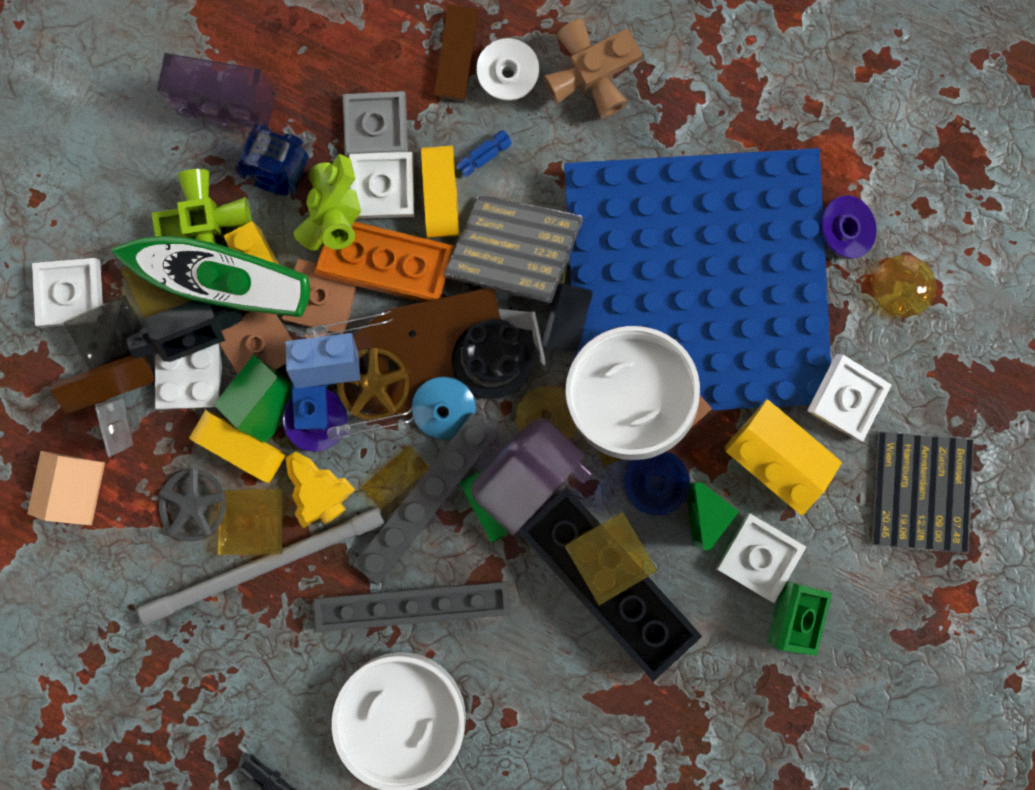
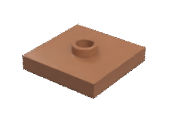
M297 259L295 271L309 277L310 298L303 316L283 315L282 320L311 328L349 321L358 286L317 277L314 273L317 263ZM348 322L318 329L332 333L347 330Z
M250 311L243 316L240 323L222 330L226 341L219 343L237 374L253 354L277 371L286 366L285 341H292L293 339L278 315Z

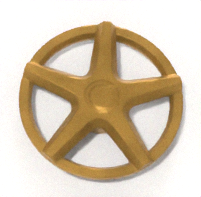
M380 348L358 351L359 358L368 355L367 371L365 374H360V380L350 381V383L360 387V392L351 405L344 392V382L337 383L340 400L351 414L361 419L374 420L389 417L399 410L408 395L409 377L407 370L401 360L389 351ZM378 354L393 360L400 370L384 374L380 373ZM403 379L402 395L397 404L394 405L386 392L387 386ZM370 398H375L384 407L386 412L370 415L362 413L360 410Z

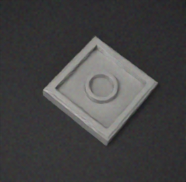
M405 91L343 94L344 149L346 157L349 158V154L408 152Z

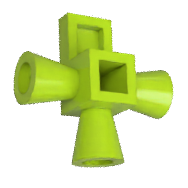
M339 154L332 164L319 163L313 166L308 174L309 181L313 186L306 201L310 216L294 230L293 234L295 239L309 250L318 251L323 243L331 249H344L351 245L355 239V232L351 225L361 213V208L356 191L349 188L356 178L351 159Z
M190 169L179 172L177 177L187 201L177 202L178 209L152 212L155 236L187 237L217 244L214 237L223 236L221 227L239 228L252 221L250 206L246 197L219 207L208 197L209 170Z

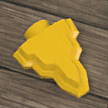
M296 451L286 457L288 476L295 485L292 497L298 508L294 514L302 528L309 526L318 519L326 525L346 510L342 502L356 490L346 478L338 479L331 470L319 469L312 459Z

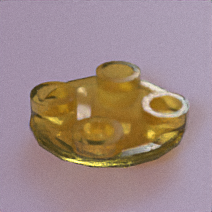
M899 255L889 258L879 266L877 272L871 278L876 301L889 316L894 318L911 317L921 314L931 305L936 294V281L933 271L924 261L914 256Z

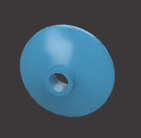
M436 377L426 381L416 391L412 401V414L417 426L425 434L437 439L453 438L471 414L476 412V404L472 392L464 383L451 377ZM445 406L448 408L449 414L441 416L438 414L437 409Z

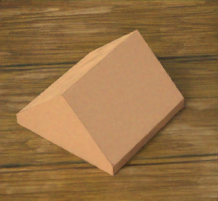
M41 451L27 514L44 521L92 525L105 462Z

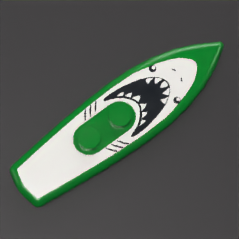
M152 236L131 240L111 249L112 254L125 267L144 281L176 296L201 303L252 312L301 317L307 308L310 298V281L307 275L265 259L207 241L177 236Z

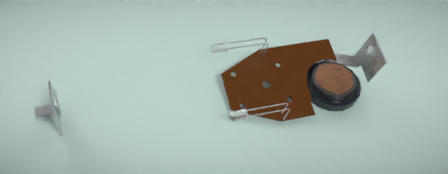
M492 287L387 309L381 314L330 325L324 324L304 330V337L308 339L360 329L353 334L358 351L368 348H380L393 353L404 364L409 377L408 395L399 410L392 414L394 416L331 427L327 431V435L331 439L349 437L356 433L411 422L414 418L412 414V401L416 391L421 384L436 377H451L455 379L456 374L457 379L464 383L473 394L485 399H502L516 393L528 381L534 367V350L527 334L522 329L533 331L534 344L540 352V363L545 365L535 311L525 312L499 309L495 290ZM377 316L365 326L328 333L327 326ZM499 319L508 321L518 328L525 340L526 356L523 366L515 376L505 382L493 384L480 381L468 372L464 364L462 348L464 339L472 325L479 324L485 320ZM409 331H416V337H410ZM378 354L380 373L392 372L388 366L392 360ZM368 355L359 358L360 374H365L367 371ZM403 379L387 386L386 392L394 405L397 404L402 395ZM344 382V392L351 405L355 401V395L359 394L360 387L350 382ZM123 398L95 404L108 457L133 446ZM370 398L363 406L364 409L382 413L386 412L384 407L375 398ZM445 406L437 409L438 413L449 411ZM396 416L410 418L409 421L353 433L351 431V426Z

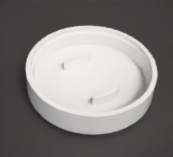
M625 326L611 329L598 335L588 342L577 354L568 373L566 399L575 427L591 446L615 458L641 460L655 457L668 451L687 434L698 410L700 383L691 357L676 340L652 328Z
M408 652L384 654L362 665L342 687L332 714V736L340 759L355 777L365 784L380 790H415L439 778L456 758L461 747L466 725L464 700L452 676L433 660Z

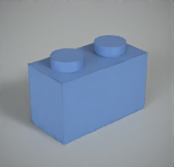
M352 333L285 341L287 372L295 389L360 380L359 354Z

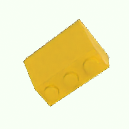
M768 399L763 402L724 446L725 451L801 516L825 492L842 464L841 460Z

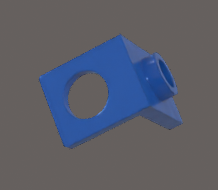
M330 384L296 389L294 385L292 386L295 429L327 428L326 389Z

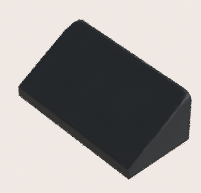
M558 284L542 346L570 352L577 351L593 295L592 290L574 284Z

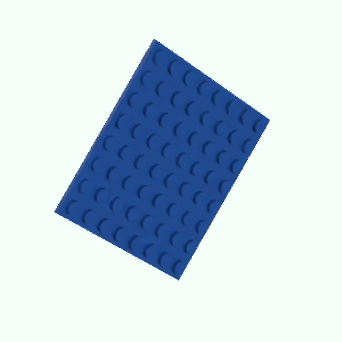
M820 148L564 163L567 214L580 216L579 220H582L569 252L571 284L593 291L578 349L575 351V358L588 342L606 331L625 326L648 327L667 334L687 351L698 373L700 396L708 403L712 410L759 408L766 399L776 407L811 404L831 365L825 242L821 231L823 204Z

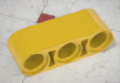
M453 145L422 147L421 160L427 238L459 236Z
M209 410L204 411L189 437L200 446L267 483L271 482L286 456L285 453L270 444L238 430L230 421Z

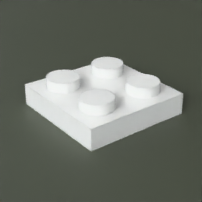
M413 152L349 154L356 178L350 189L356 191L361 208V213L356 219L415 217Z
M88 258L32 263L35 326L43 328L100 323L98 316L103 314L101 264L99 259Z
M219 343L172 362L163 361L159 353L155 354V409L216 408L214 404L223 394L222 348Z
M836 354L807 411L854 440L863 442L891 384L845 355Z
M747 513L715 569L770 602L775 603L805 551L806 546L754 515Z

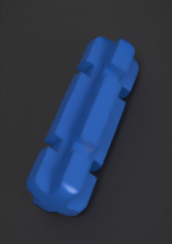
M500 130L493 135L492 140L487 139L470 151L467 158L463 156L457 160L455 167L460 175L463 177L469 176L474 172L473 169L475 167L479 169L496 157L499 150L503 152L510 147L512 141L509 135L504 130Z

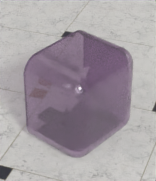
M536 418L528 422L475 479L471 487V494L474 501L513 536L570 474L583 485L592 474L580 463L586 454L551 422L543 418Z

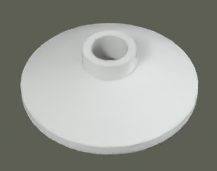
M511 38L500 39L489 44L480 54L477 62V77L482 88L492 97L504 101L517 100L527 95L536 85L539 77V62L534 51L524 42ZM505 70H511L514 73L510 78H506L502 74Z

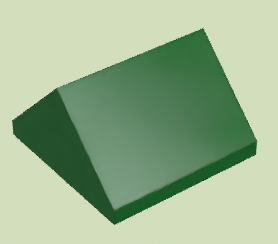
M253 354L214 405L238 430L267 443L283 423L285 407L293 397V383L257 355Z
M702 482L685 483L693 547L701 550H711L739 511Z
M787 580L777 599L767 642L782 651L817 656L832 593Z

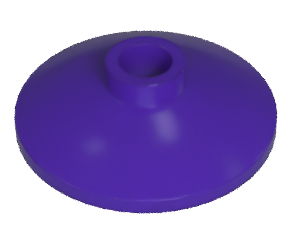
M849 195L837 197L827 204L821 217L823 238L835 254L843 258L854 259L865 255L872 248L877 233L876 221L870 208L859 198Z
M326 389L328 421L326 429H295L293 397L289 400L283 414V426L288 438L296 446L303 450L317 452L327 450L341 440L343 436H338L344 435L347 427L341 428L339 434H337L336 427L346 426L348 415L345 406L335 393Z

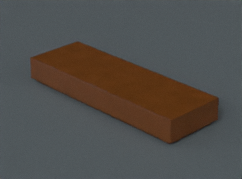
M448 5L434 91L436 99L466 102L479 9Z
M130 355L51 384L50 392L67 415L154 383L155 372L145 356L134 359Z

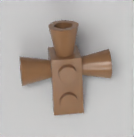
M577 19L566 24L557 32L556 37L572 55L570 69L543 76L545 87L551 99L558 105L579 88L584 97L593 93L601 119L618 113L628 104V101L612 83L613 75L641 61L643 56L632 34L626 28L591 46L583 19Z

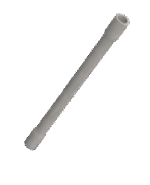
M379 507L373 508L321 533L171 596H164L138 608L139 617L144 625H148L173 614L181 608L352 536L361 535L383 526L386 522Z

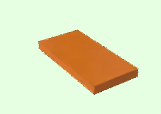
M355 221L351 225L355 232V239L351 245L344 249L336 250L328 248L323 243L314 270L315 276L420 302L441 298L448 275L446 271L454 254V245Z

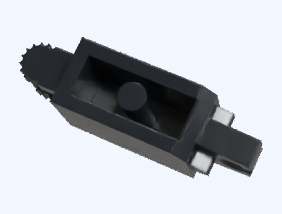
M192 300L145 318L147 326L141 329L140 332L126 338L128 349L134 359L159 353L163 361L172 362L226 341L222 330L240 323L243 314L239 309Z

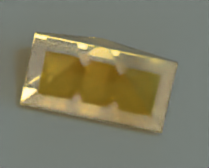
M409 444L368 480L362 488L383 511L420 479L430 467Z

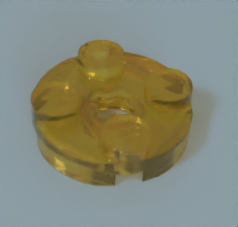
M549 386L535 388L528 392L517 406L515 417L517 430L522 439L535 448L542 450L558 449L567 444L577 431L569 412L566 393L560 388ZM547 409L549 413H555L556 418L552 420V427H547L545 423L540 424L538 422V419L542 417V410Z

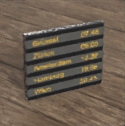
M478 194L464 228L459 234L458 242L446 267L444 276L551 303L566 263L570 259L571 250L584 218L581 215Z
M876 431L870 546L915 549L917 552L929 550L969 554L974 438L929 435L927 432L916 434Z

